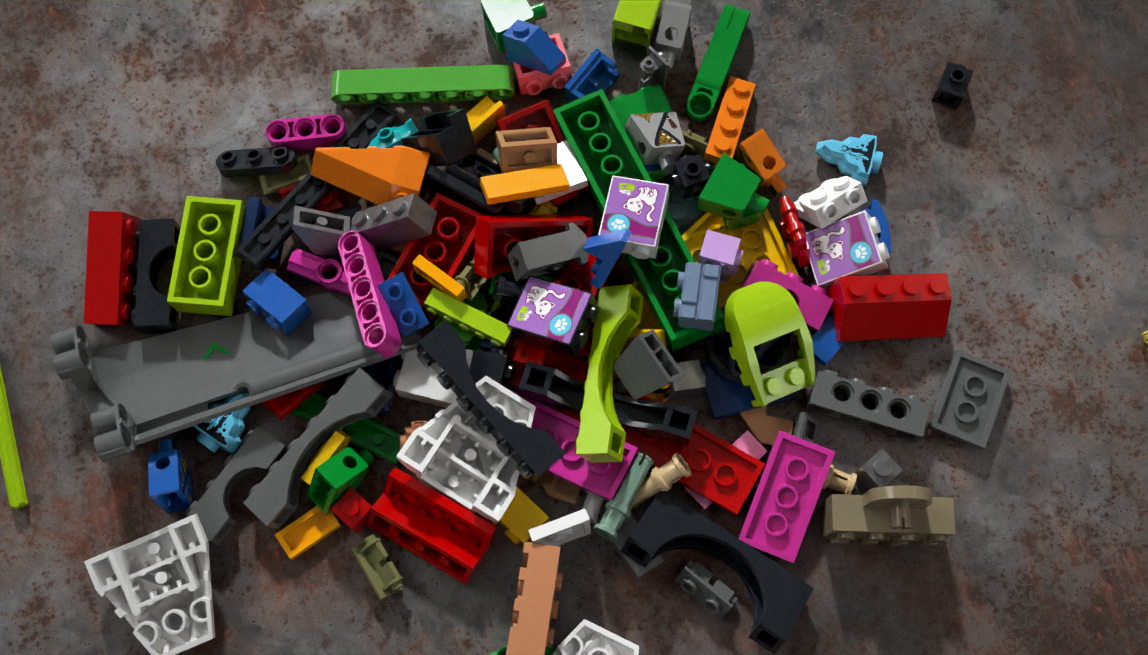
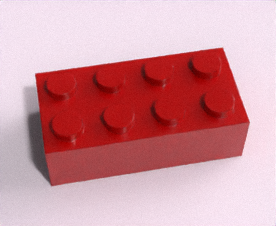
M436 193L430 204L437 211L431 235L409 241L388 277L390 279L403 272L425 316L434 321L440 315H432L427 312L424 302L432 288H437L415 272L412 262L420 254L454 279L462 273L475 253L476 216H485L439 193Z

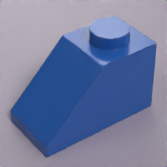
M517 19L502 35L508 61L552 75L566 60L564 53L540 26Z

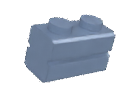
M688 262L685 266V272H679L677 289L682 290L681 299H675L673 316L678 317V326L707 331L714 330L721 267L719 265H702L701 263Z

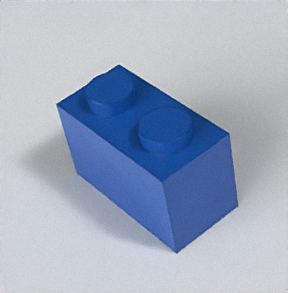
M267 268L243 290L247 299L245 304L249 310L255 315L261 313L266 317V323L276 332L280 329L286 335H289L312 313L307 300Z

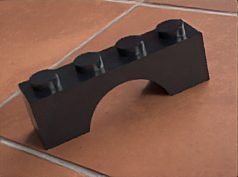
M174 218L140 220V230L136 231V243L139 246L138 256H135L134 259L137 282L133 284V295L136 298V306L132 309L131 319L133 325L143 334L177 331L178 312L167 302L168 297L160 294L157 285L158 274L161 268L176 255L181 227Z

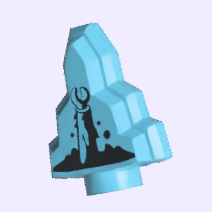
M863 134L860 138L848 137L843 142L837 140L817 142L815 154L825 162L837 165L840 173L861 182L863 186L867 185L870 173H878L883 157V152L876 151L877 136Z
M246 390L228 396L223 403L212 404L208 410L248 397L249 391ZM251 406L193 426L200 432L196 440L214 453L221 447L230 454H236L242 444L240 436L246 428L244 417L249 412Z

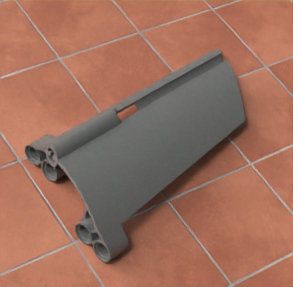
M329 292L305 298L312 313L289 335H286L280 329L276 332L266 323V317L261 313L255 315L252 311L94 352L91 350L88 338L81 325L50 335L51 344L56 353L53 356L55 370L61 380L72 379L91 414L92 426L97 435L94 437L95 449L102 462L135 451L136 446L389 358L383 357L365 345L355 309ZM398 328L401 347L393 357L417 349L418 342L422 338L416 332L404 337L400 328ZM212 342L231 352L224 354L214 349L209 358L203 360ZM246 390L249 391L248 397L208 410L207 406L210 402Z

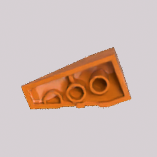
M368 146L367 149H351L350 147L316 148L310 175L379 205L413 193L420 197L430 153L406 146H393V148Z

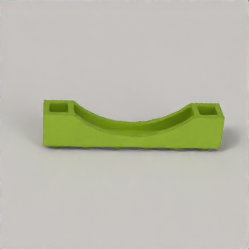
M630 284L601 287L599 298L596 301L599 306V314L592 329L593 339L591 352L588 356L589 367L587 380L584 384L583 408L580 411V430L576 440V454L591 463L622 462L626 432L619 423L614 409L612 390L615 371L613 364L619 358L627 339L641 322L644 295Z

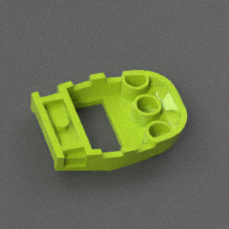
M762 281L734 291L728 298L724 308L725 329L731 335L732 347L729 348L732 360L736 359L739 365L741 381L744 386L751 387L755 396V400L751 401L753 407L768 405L767 403L807 386H813L816 380L813 341L804 317L793 296L778 284ZM793 331L794 335H797L800 348L797 351L798 358L760 372L754 346Z

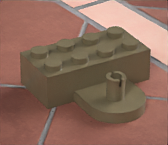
M904 485L876 487L868 490L863 495L831 494L821 503L822 539H830L831 544H848L849 540H860L861 545H877L878 541H890L891 546H906L908 542L918 541L919 546L935 547L938 546V543H944L947 538L955 535L954 498L932 497V490L930 488Z

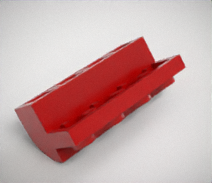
M396 467L388 476L384 493L371 507L367 521L368 527L465 585L469 583L490 550L496 537L494 533L497 528L486 519L470 512L461 504L453 502L437 490L426 486L414 479L410 474L404 473Z

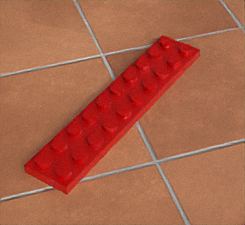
M511 336L507 343L508 352L506 356L514 360L520 339ZM548 349L544 362L545 366L555 368L582 382L587 380L589 363L578 357ZM515 365L514 378L508 383V385L519 390L525 370L524 366ZM647 396L639 398L643 400L654 401ZM545 405L581 422L579 414ZM694 424L688 447L623 428L626 432L625 442L637 447L638 453L644 454L643 459H645L646 455L652 458L654 464L651 466L652 468L656 466L660 468L672 460V455L675 453L680 454L688 464L692 475L689 477L684 476L676 482L737 516L765 466V463Z

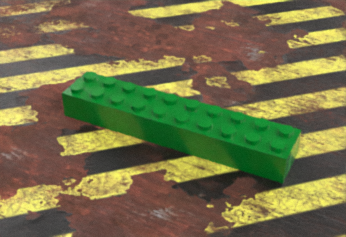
M603 89L553 110L563 138L568 142L588 180L589 192L602 217L612 175L652 182ZM666 209L656 259L649 257L647 259H638L627 253H621L640 292L644 295V299L658 327L665 330V340L671 352H674L723 330L725 316L717 303L714 330L707 331L678 326V317L673 316L675 299H681L682 290L677 289L679 272H685L686 263L696 262Z

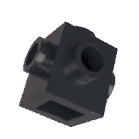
M701 154L693 157L692 155H687L674 163L673 174L670 175L674 189L679 191L682 200L697 197L702 193L712 174V170L708 162L704 163Z

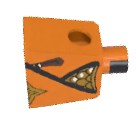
M763 128L740 143L732 159L740 164H745L748 170L761 179L758 189L766 184L771 193L776 196L788 187L779 175L786 167V163Z

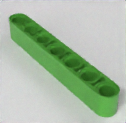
M508 65L338 70L332 73L331 100L339 105L374 104L377 100L383 104L481 101L486 96L491 100H507L515 96V70Z

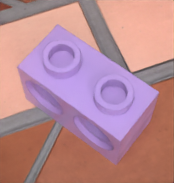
M707 230L698 263L702 265H719L721 267L720 282L727 284L730 275L736 276L743 250L738 249L741 239Z

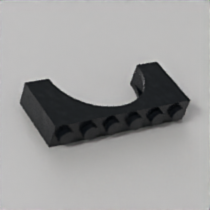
M660 491L627 538L620 552L644 568L657 556L676 549L698 550L722 560L737 573L751 596L754 620L749 638L775 655L789 637L814 588L805 583L801 578L796 577L779 566L777 562L770 560L755 550L751 545L744 543L729 533L725 528L718 526L703 516L699 511L680 501L675 495L667 491Z

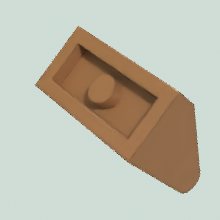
M551 127L495 132L502 173L557 164V141Z

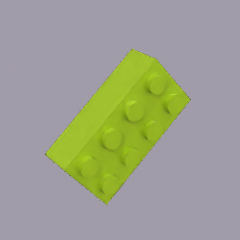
M186 197L167 302L177 312L232 316L242 259L236 256L235 250L240 245L247 209L242 200Z

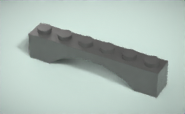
M360 367L357 371L352 372L346 378L345 385L340 391L333 394L327 400L326 407L322 412L308 422L304 433L289 444L287 453L281 460L271 465L268 475L263 481L256 484L250 490L249 497L243 504L266 526L280 529L299 505V494L303 481L301 477L306 472L311 460L320 447L335 431H340L357 421L375 417L393 394L370 373Z

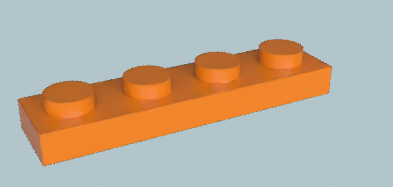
M730 76L703 160L718 164L723 153L733 158L756 84Z

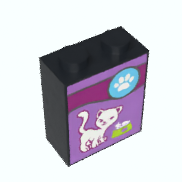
M529 275L506 326L514 338L577 357L580 348L582 349L586 345L588 339L587 331L591 322L594 323L598 317L599 306L592 293Z

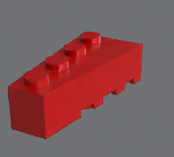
M89 211L84 324L128 326V320H130L132 313L131 297L135 275L134 259L138 253L136 231L140 230L141 218L125 212Z
M578 213L476 216L474 272L486 279L495 277L496 274L505 271L512 272L507 255L517 243L565 232V226L568 223L573 222L587 237H592L593 219Z

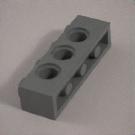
M823 370V372L818 371L816 373L815 384L811 386L805 407L806 410L914 443L923 438L931 404L924 403L922 398L914 395L901 396L895 394V391L888 387H871L867 385L866 381L857 378H851L850 380L841 378L837 372L831 370ZM834 391H842L846 395V401L837 400L834 396ZM862 399L871 400L874 404V410L866 409L862 405ZM890 407L898 408L902 413V418L893 417Z

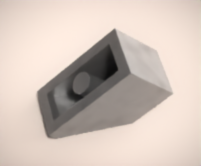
M294 206L292 229L314 254L341 259L338 242L344 233L350 231V217Z

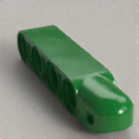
M725 4L688 98L686 111L688 116L695 122L706 121L714 111L751 14L750 11L738 9L729 4Z

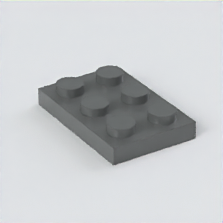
M957 349L953 354L927 429L979 450L985 449L1012 371Z

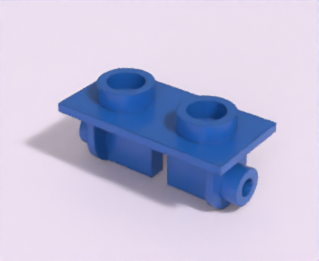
M403 272L377 285L404 337L414 331L417 332L429 324Z

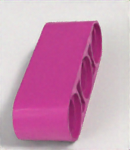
M326 114L275 120L268 124L265 133L272 147L287 146L292 148L294 152L315 150L316 148L333 147L347 133V129L340 116ZM339 128L338 132L329 133L332 129ZM312 131V134L309 136H303L304 133ZM286 134L282 139H276L277 136Z

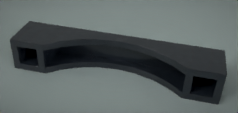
M446 320L418 342L417 357L426 368L431 367L438 374L436 378L446 390L451 389L456 394V401L464 411H471L477 418L476 423L485 434L491 433L498 441L496 443L498 449L506 457L510 455L516 461V468L524 478H531L535 483L562 459L565 452L545 430L530 428L512 421L498 412L484 398L470 374L466 359L465 341Z
M527 361L519 385V392L522 398L580 415L584 402L585 382L575 379L555 368ZM612 392L614 409L623 428L688 447L698 411L669 402L636 400L633 397Z

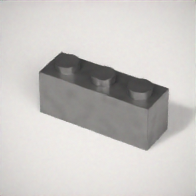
M413 193L356 212L351 221L350 231L359 233L373 244L375 251H379L431 235L437 211Z

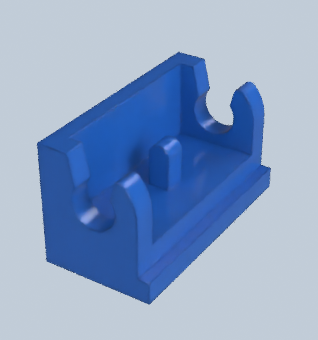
M596 48L564 86L565 99L573 102L600 89H603L604 93H606L619 78L620 73L615 70L618 65Z

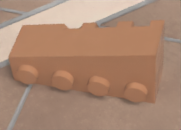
M524 542L523 564L520 567L518 578V598H515L513 626L510 627L506 655H545L546 646H553L555 628L549 627L551 618L557 619L559 601L554 600L555 591L561 592L563 573H558L561 547Z

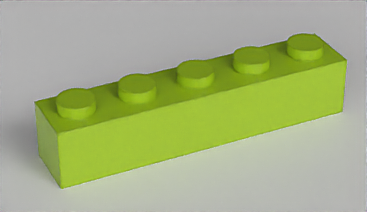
M432 288L424 302L426 311L430 314H438L448 323L454 322L462 330H470L478 338L490 340V343L496 347L502 346L505 348L512 336L506 326L507 324L435 288Z

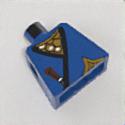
M162 440L158 443L159 452L148 456L149 497L167 514L187 510L196 499L189 461L177 449L175 440Z

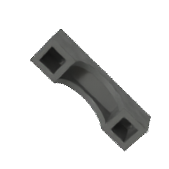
M259 426L245 435L241 448L236 454L233 453L226 459L223 465L224 469L219 476L212 478L207 483L204 495L199 501L193 502L186 511L187 516L185 518L194 514L198 515L207 539L216 545L220 544L237 522L231 510V496L237 484L251 474L268 473L271 465L281 460L287 453V447Z

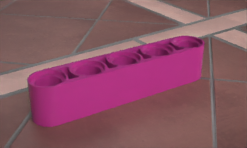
M348 231L339 239L338 249L363 341L366 346L383 357H393L400 350L401 338L396 320L377 286L383 283L384 279L373 244L356 231Z

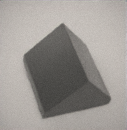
M800 412L793 416L794 423L791 435L815 444L819 421L805 412Z

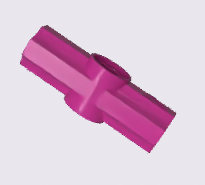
M298 248L292 252L287 267L288 272L321 284L327 290H336L351 296L344 267L334 259L318 257ZM329 271L338 272L333 279L324 278L325 274Z

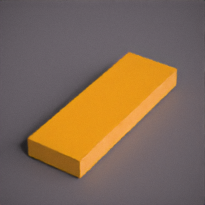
M562 164L480 177V185L488 205L569 191L570 186Z

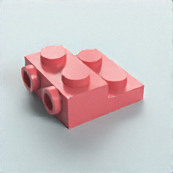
M559 33L549 35V38L564 53L566 60L552 75L512 62L521 95L527 93L529 95H537L543 89L551 87L562 89L572 78L571 66Z

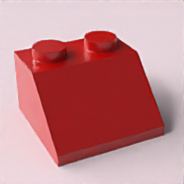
M542 100L494 121L498 131L551 127L557 144L565 141L548 100Z

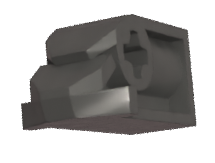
M572 222L565 226V232L517 243L507 255L516 282L528 279L529 275L537 277L565 269L573 261L578 263L579 267L585 265L588 262L589 253L583 250L587 241L586 234Z

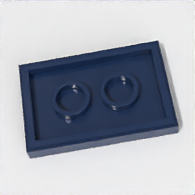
M768 353L761 357L762 362L766 366L777 364V358L773 354ZM710 362L700 365L706 374V387L704 391L713 420L764 407H753L751 401L755 400V396L750 386H744L743 383L727 379L715 370ZM736 363L734 365V368L738 373L741 374L738 363ZM793 392L767 403L768 405L766 406L769 407L796 400L797 394Z

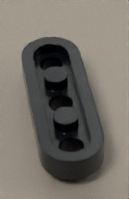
M287 146L227 150L216 159V166L224 177L283 174L293 170L298 163L294 150Z

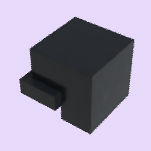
M465 109L435 112L421 119L424 130H419L401 138L403 146L430 153L427 167L432 165L435 167L447 166L478 151Z

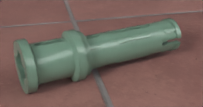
M637 453L614 500L606 503V512L600 523L595 524L593 528L602 537L614 542L618 540V532L624 520L629 519L631 515L629 508L647 473L654 464L653 459L647 455L643 459L644 454Z

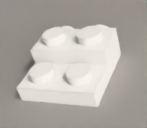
M844 176L824 181L814 191L801 195L794 204L798 210V217L823 229L866 203L867 198L861 182Z

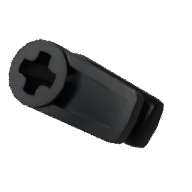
M498 276L486 314L496 319L500 315L501 307L506 306L503 309V323L507 324L526 282L515 283L507 281L503 276Z

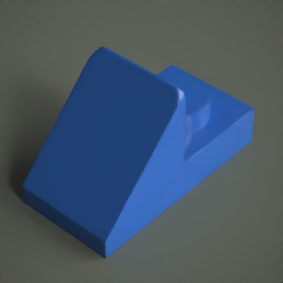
M624 229L587 239L583 250L597 258L590 272L594 273L591 285L601 289L624 249L631 231Z

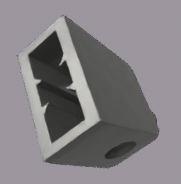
M654 330L635 337L613 364V369L619 377L613 383L615 392L625 396L630 393L636 400L684 376Z

